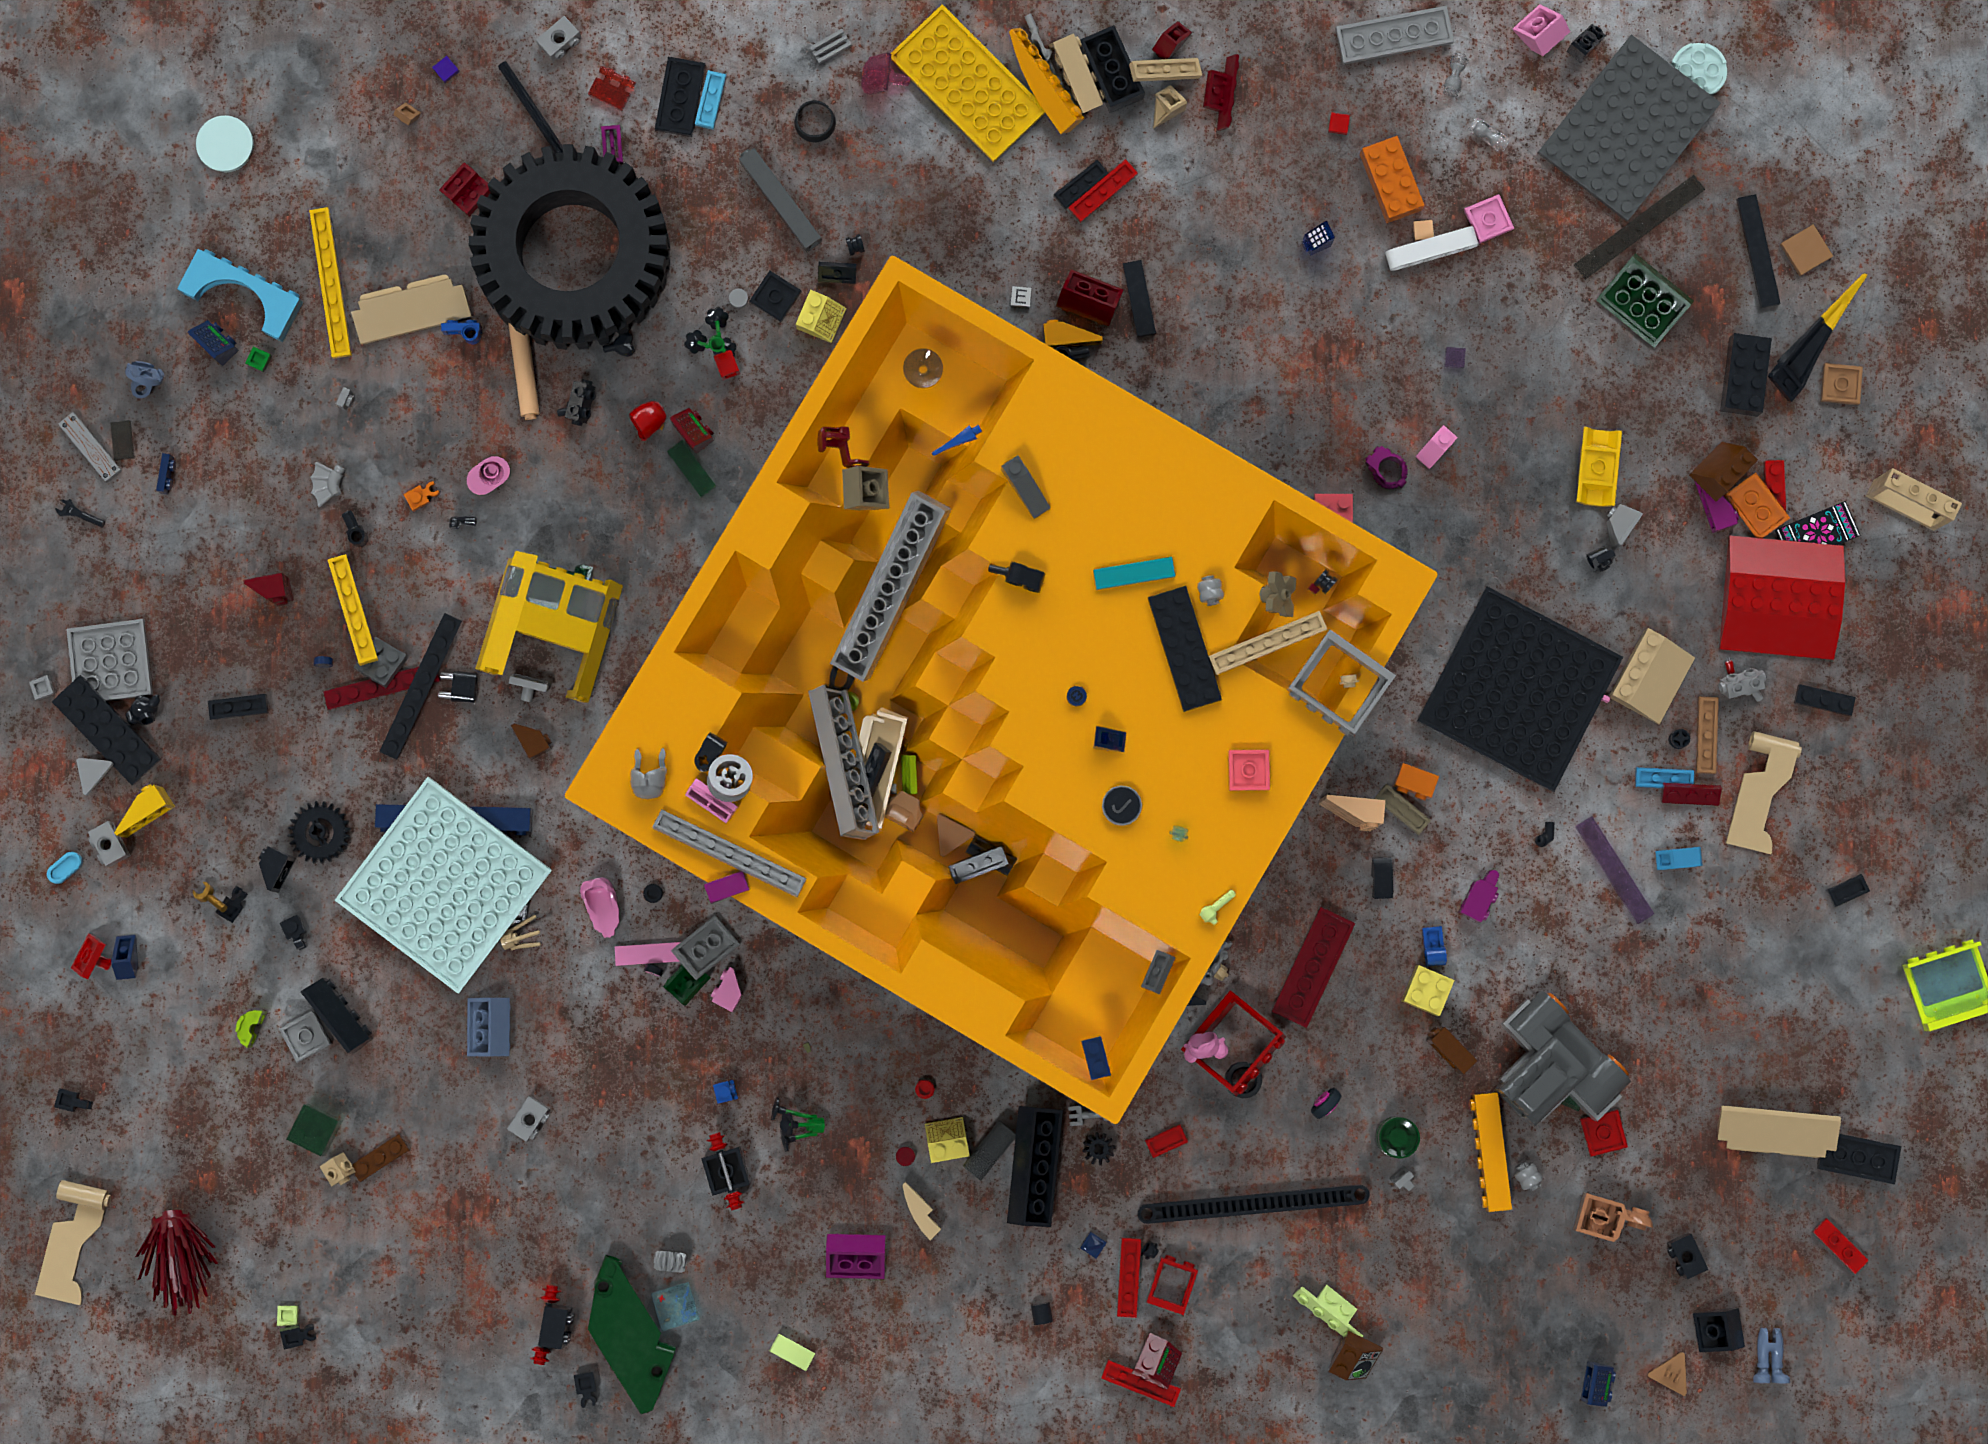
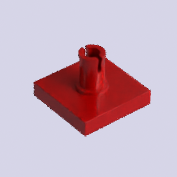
M88 933L71 969L85 979H89L95 966L107 971L111 966L112 960L101 956L106 944L96 936Z

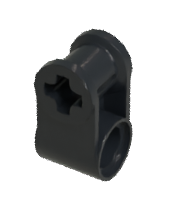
M710 732L694 758L697 769L702 772L709 771L710 765L722 754L728 742ZM706 757L708 765L703 764L700 766V758L704 760Z

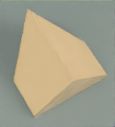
M1171 85L1155 94L1153 129L1186 111L1187 101Z

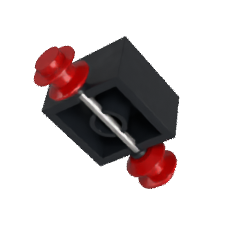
M719 1132L709 1135L710 1139L706 1140L712 1144L709 1150L717 1151L716 1154L701 1159L712 1196L724 1192L730 1193L724 1197V1200L729 1202L726 1208L730 1207L731 1211L742 1208V1203H745V1201H740L742 1193L734 1192L736 1191L735 1189L750 1185L751 1180L741 1147L726 1151L721 1150L728 1143L723 1142L722 1138L725 1135L721 1136Z
M546 1285V1288H542L545 1291V1295L540 1297L547 1303H545L546 1306L544 1307L538 1346L532 1348L535 1356L530 1357V1359L534 1360L533 1363L538 1365H545V1362L550 1361L546 1358L547 1354L551 1353L548 1348L563 1349L571 1340L572 1332L569 1331V1326L574 1322L575 1312H572L573 1307L553 1304L560 1301L556 1296L557 1293L561 1292V1290H558V1286Z

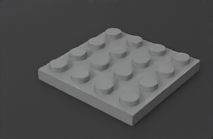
M144 619L66 629L72 682L79 675H82L106 701L135 698L140 695H153Z

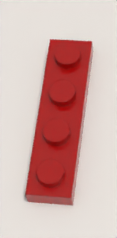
M1125 159L1068 209L1082 223L1134 179L1138 172Z
M1121 1237L1117 1317L1137 1318L1141 1239Z
M1107 1360L1101 1379L1175 1407L1181 1388L1170 1384L1168 1389H1165L1132 1374L1133 1369Z

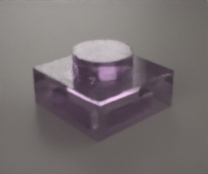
M1446 347L1444 367L1463 369L1466 348Z

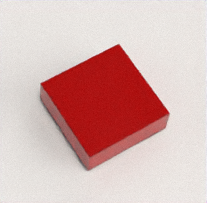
M1331 112L1328 132L1347 135L1350 115Z

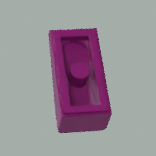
M742 871L704 884L711 904L749 890Z

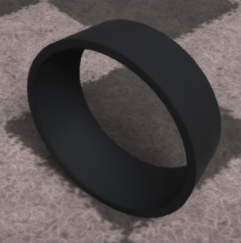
M812 100L805 102L799 107L794 125L801 138L808 142L817 143L831 136L835 129L836 120L833 111L828 105L821 101ZM808 105H823L831 113V124L820 135H809L803 132L798 125V114Z

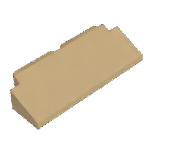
M447 275L409 283L407 290H402L399 286L363 294L360 297V301H358L360 310L351 312L361 345L440 326L441 323H446L448 320L460 321L472 318L464 286H453L452 280Z
M883 707L877 711V715L872 713L870 716L864 717L858 739L864 766L874 743H881L892 752L872 798L880 829L883 827L908 722L907 717ZM855 767L854 770L860 775V769ZM868 821L866 825L872 826V823Z
M1721 1106L1717 1124L1718 1140L1726 1141L1727 1148L1731 1150L1825 1158L1826 1150H1837L1841 1117Z

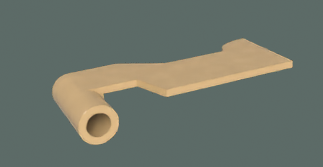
M1753 731L1749 739L1748 749L1768 754V759L1764 772L1744 773L1726 843L1771 854L1772 840L1770 835L1764 831L1773 795L1792 777L1796 758L1800 757L1802 747H1799V742Z

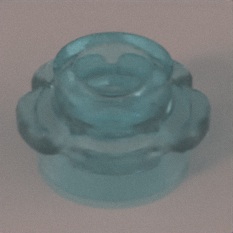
M1173 826L1172 831H1169L1174 840L1183 842L1184 839H1188V829Z

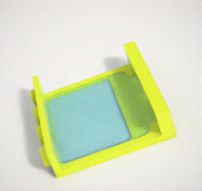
M1967 940L1962 942L1963 946L1957 948L1955 945L1943 948L1944 952L1938 954L1937 951L1925 954L1926 958H1910L1907 960V964L1902 965L1924 1031H1933L1988 1013V976L1977 947L1982 945L1981 941Z

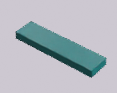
M1172 557L1093 570L1096 590L1175 577Z

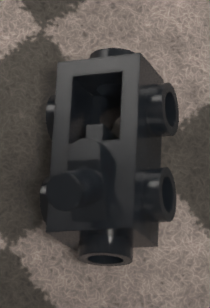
M582 379L581 382L574 381L567 407L558 409L557 415L559 417L565 416V418L572 420L571 424L582 426L583 423L587 424L591 416V404L595 399L596 387L592 386L593 382Z

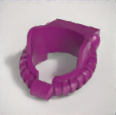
M1377 446L1373 450L1374 454L1372 456L1368 455L1364 464L1373 473L1375 482L1379 486L1381 485L1382 488H1402L1407 483L1405 480L1408 475L1406 462L1398 454L1391 453L1389 448L1385 449L1383 446ZM1383 461H1394L1400 466L1402 474L1397 482H1386L1385 478L1379 473L1378 468Z

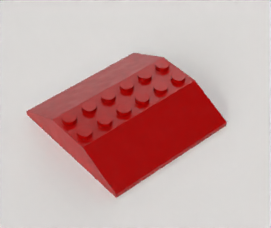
M1729 535L1719 650L1834 660L1843 616L1845 592L1844 546Z

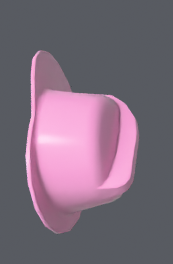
M498 456L486 458L469 471L467 486L473 493L485 495L508 479L510 467L503 458Z

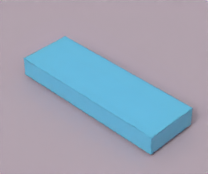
M708 70L695 126L714 130L727 77L726 74Z

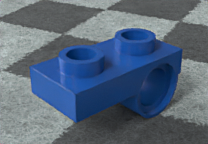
M448 320L446 323H441V331L444 335H462L468 344L474 345L481 339L482 326L476 320H466L465 323ZM469 331H476L473 338H467Z
M1442 926L1422 928L1426 967L1446 965L1447 955L1443 941Z

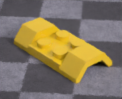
M1589 427L1583 428L1577 482V503L1598 507L1615 506L1622 431H1602Z

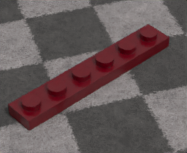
M419 667L397 672L387 688L369 679L323 691L327 710L330 711L407 691ZM439 673L437 674L434 683L441 682Z

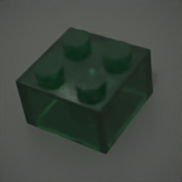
M304 1104L286 1140L319 1156H325L343 1120L310 1104Z

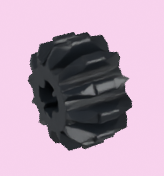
M1095 1132L1096 1139L1094 1140L1089 1135L1088 1139L1091 1143L1083 1142L1089 1148L1082 1149V1152H1090V1154L1085 1156V1159L1088 1160L1093 1156L1091 1160L1093 1165L1096 1159H1098L1099 1165H1102V1158L1107 1163L1110 1162L1106 1155L1114 1156V1153L1109 1152V1149H1115V1145L1108 1146L1112 1142V1138L1104 1141L1106 1134L1103 1133L1101 1139H1099V1133ZM1097 1143L1099 1146L1100 1144L1104 1146L1101 1154L1099 1152L1097 1154L1094 1153L1096 1149L1095 1144Z

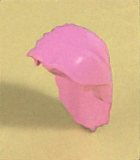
M603 877L583 882L580 888L581 898L584 900L587 912L593 922V927L599 933H602L604 938H611V936L615 935V929L620 923L618 901L613 885L608 879Z

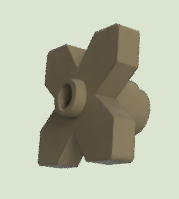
M1277 571L1269 572L1268 585L1260 590V599L1266 603L1267 612L1279 613L1283 617H1293L1294 604L1291 600V594L1296 590V578L1283 576L1282 573Z

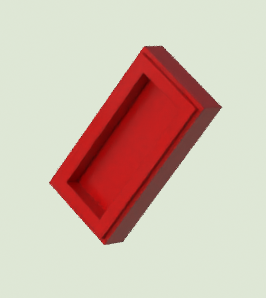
M1179 1124L1145 1140L1152 1158H1155L1188 1143V1140Z

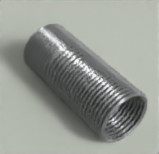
M998 1121L985 1139L982 1140L976 1151L966 1160L963 1167L982 1181L985 1178L984 1176L996 1164L997 1160L1001 1158L1000 1156L1013 1143L1016 1133L1004 1123Z

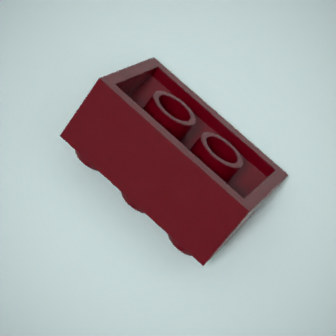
M1071 269L1061 289L1056 306L1064 311L1078 314L1082 318H1088L1096 321L1098 324L1109 326L1124 289Z

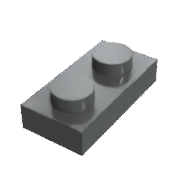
M1156 950L1141 987L1160 994L1176 957Z

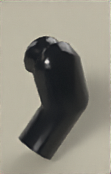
M472 516L451 517L449 519V528L457 530L459 525L476 526L477 518Z
M1545 822V832L1535 838L1537 846L1545 847L1554 840L1555 822Z

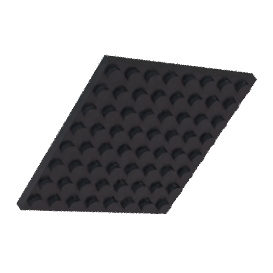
M1487 586L1416 722L1554 793L1623 656Z

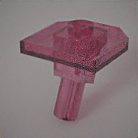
M883 53L869 57L862 71L861 87L866 94L873 95L888 91V86L891 84L909 85L910 78L907 75L894 73V70L890 69L892 54Z

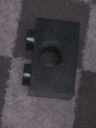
M1686 1233L1667 1242L1669 1246L1667 1252L1671 1259H1675L1677 1263L1675 1269L1680 1277L1683 1276L1685 1279H1690L1709 1270L1691 1233ZM1687 1251L1690 1254V1259L1687 1262H1683L1682 1254Z

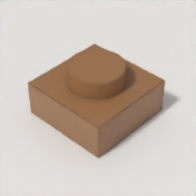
M405 102L395 109L393 115L409 126L419 119L421 113Z

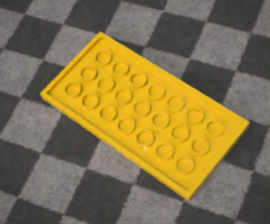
M943 4L888 55L889 59L993 163L1045 114L1036 97Z

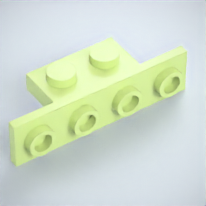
M1328 1285L1323 1287L1317 1298L1304 1287L1299 1288L1293 1294V1297L1300 1304L1305 1305L1316 1317L1325 1321L1331 1329L1336 1330L1343 1338L1347 1331L1363 1337L1360 1332L1348 1324L1357 1309Z

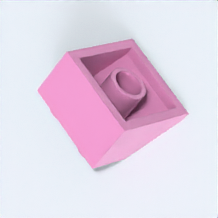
M1541 4L1512 28L1532 51L1541 56L1548 53L1570 33L1563 15Z

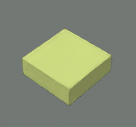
M278 1306L277 1326L298 1325L299 1306Z

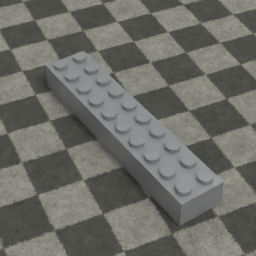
M920 491L911 493L830 664L862 682L871 678L952 508Z

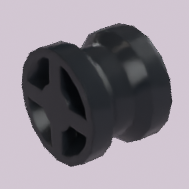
M856 234L853 238H845L850 256L856 252H865L860 234Z
M1325 569L1314 582V585L1322 588V592L1326 594L1338 578L1332 577L1329 571Z
M1684 729L1673 731L1668 738L1670 746L1674 749L1686 747L1690 743V734Z

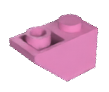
M729 967L728 970L725 969L720 977L723 981L719 987L716 986L711 997H713L712 1002L734 1012L742 997V991L735 969Z

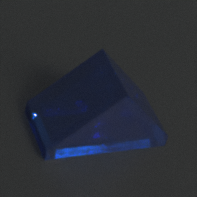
M1096 726L1093 749L1124 752L1126 732Z

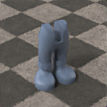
M1760 1328L1757 1339V1367L1759 1370L1753 1376L1754 1383H1770L1768 1372L1769 1352H1771L1772 1360L1771 1382L1790 1383V1377L1784 1374L1781 1369L1783 1368L1784 1347L1780 1328H1773V1343H1768L1767 1328Z

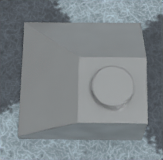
M1622 504L1616 508L1614 506L1607 514L1609 519L1606 522L1611 549L1615 551L1623 544L1643 513Z

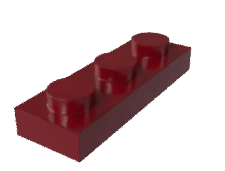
M1663 783L1661 803L1719 806L1722 788L1721 785Z

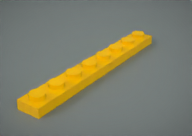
M326 207L309 210L331 356L333 359L352 356L330 209Z

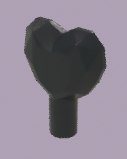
M628 332L621 336L619 335L613 344L603 346L604 353L616 351L621 356H632L635 352L634 346L631 344L633 340L632 335Z

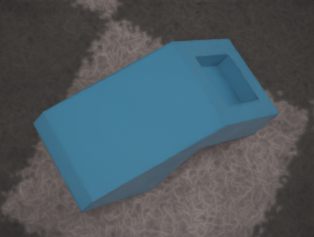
M1701 847L1655 851L1657 870L1703 866Z

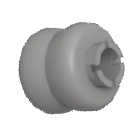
M1213 575L1206 576L1198 583L1197 588L1200 593V601L1207 603V606L1217 605L1220 603L1219 600L1224 598L1220 579L1214 578Z
M1524 1162L1516 1167L1518 1171L1514 1176L1520 1182L1523 1190L1530 1189V1191H1533L1541 1186L1539 1182L1543 1180V1176L1537 1170L1534 1163L1527 1164V1162Z

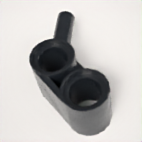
M1011 562L1007 568L992 564L988 567L989 572L1004 575L1006 577L1005 582L1020 587L1023 585L1024 589L1040 593L1046 574L1016 562Z

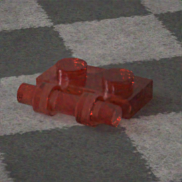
M601 66L599 73L605 75L603 80L595 78L588 95L622 112L631 96L625 89L627 86L633 89L636 82L630 80V77L626 75L622 76L616 73L610 67ZM611 80L619 82V87L610 84Z

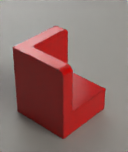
M731 350L713 356L723 381L740 374Z

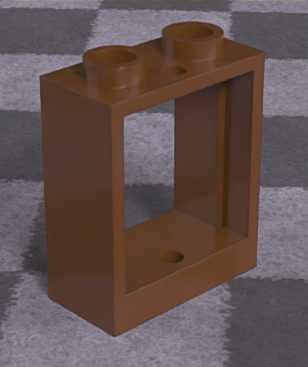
M1434 1027L1427 1034L1429 1038L1426 1041L1458 1074H1465L1477 1062L1475 1057L1446 1027Z

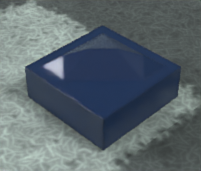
M1090 1232L1080 1249L1097 1259L1107 1242Z

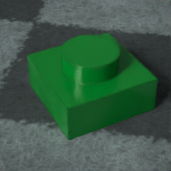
M253 346L245 364L264 372L272 355Z

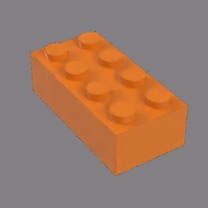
M1398 136L1362 148L1360 157L1386 224L1422 211L1424 202Z

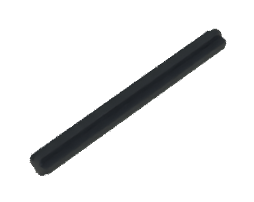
M506 61L498 65L499 70L555 153H563V145Z

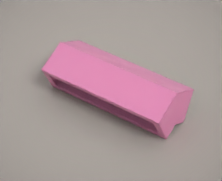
M697 778L685 794L725 823L731 819L738 809L732 802H724L715 798L709 791L708 786Z

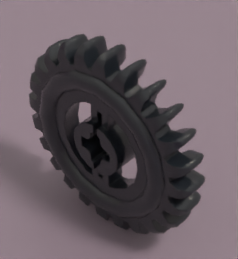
M315 801L314 807L307 803V810L304 807H300L302 814L294 812L297 820L290 819L294 826H289L288 829L292 830L293 833L287 836L294 838L289 844L296 845L293 851H300L298 857L301 858L306 855V862L312 858L313 864H316L318 859L321 864H324L325 858L331 862L332 855L335 858H339L337 852L344 853L342 846L349 845L345 839L351 838V836L346 834V832L351 831V828L346 827L350 821L343 820L346 814L342 813L339 815L341 810L339 807L333 810V803L327 808L326 801H323L321 806L318 801ZM320 818L326 819L333 827L334 833L329 843L326 840L329 836V829L325 825L320 824ZM310 822L313 825L309 828V836L313 840L319 841L320 847L309 843L306 837L307 826ZM317 828L323 830V832L320 833V836L315 835V833L318 832Z

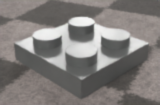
M375 637L373 644L378 661L362 666L357 662L354 669L387 688L408 659V656Z

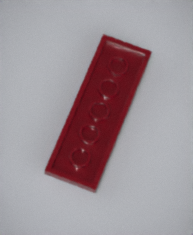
M1319 908L1271 1012L1304 1028L1308 1027L1356 923L1327 909Z

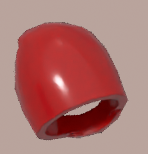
M656 401L640 404L629 413V418L638 431L641 441H646L659 429L663 430L666 413L664 407Z

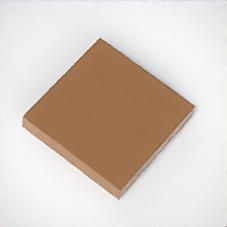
M1814 224L1780 244L1799 276L1833 257Z
M1823 364L1821 402L1859 405L1863 367Z

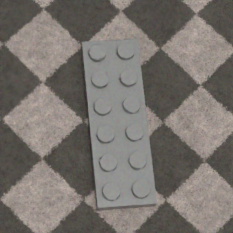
M1447 6L1336 26L1335 28L1343 65L1454 43Z

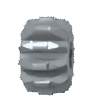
M657 1251L653 1262L654 1269L682 1273L687 1266V1255L678 1252Z

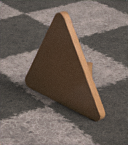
M942 814L937 815L940 855L942 857L975 836V831Z
M1683 1352L1648 1372L1647 1375L1651 1379L1683 1396L1687 1394L1685 1354Z

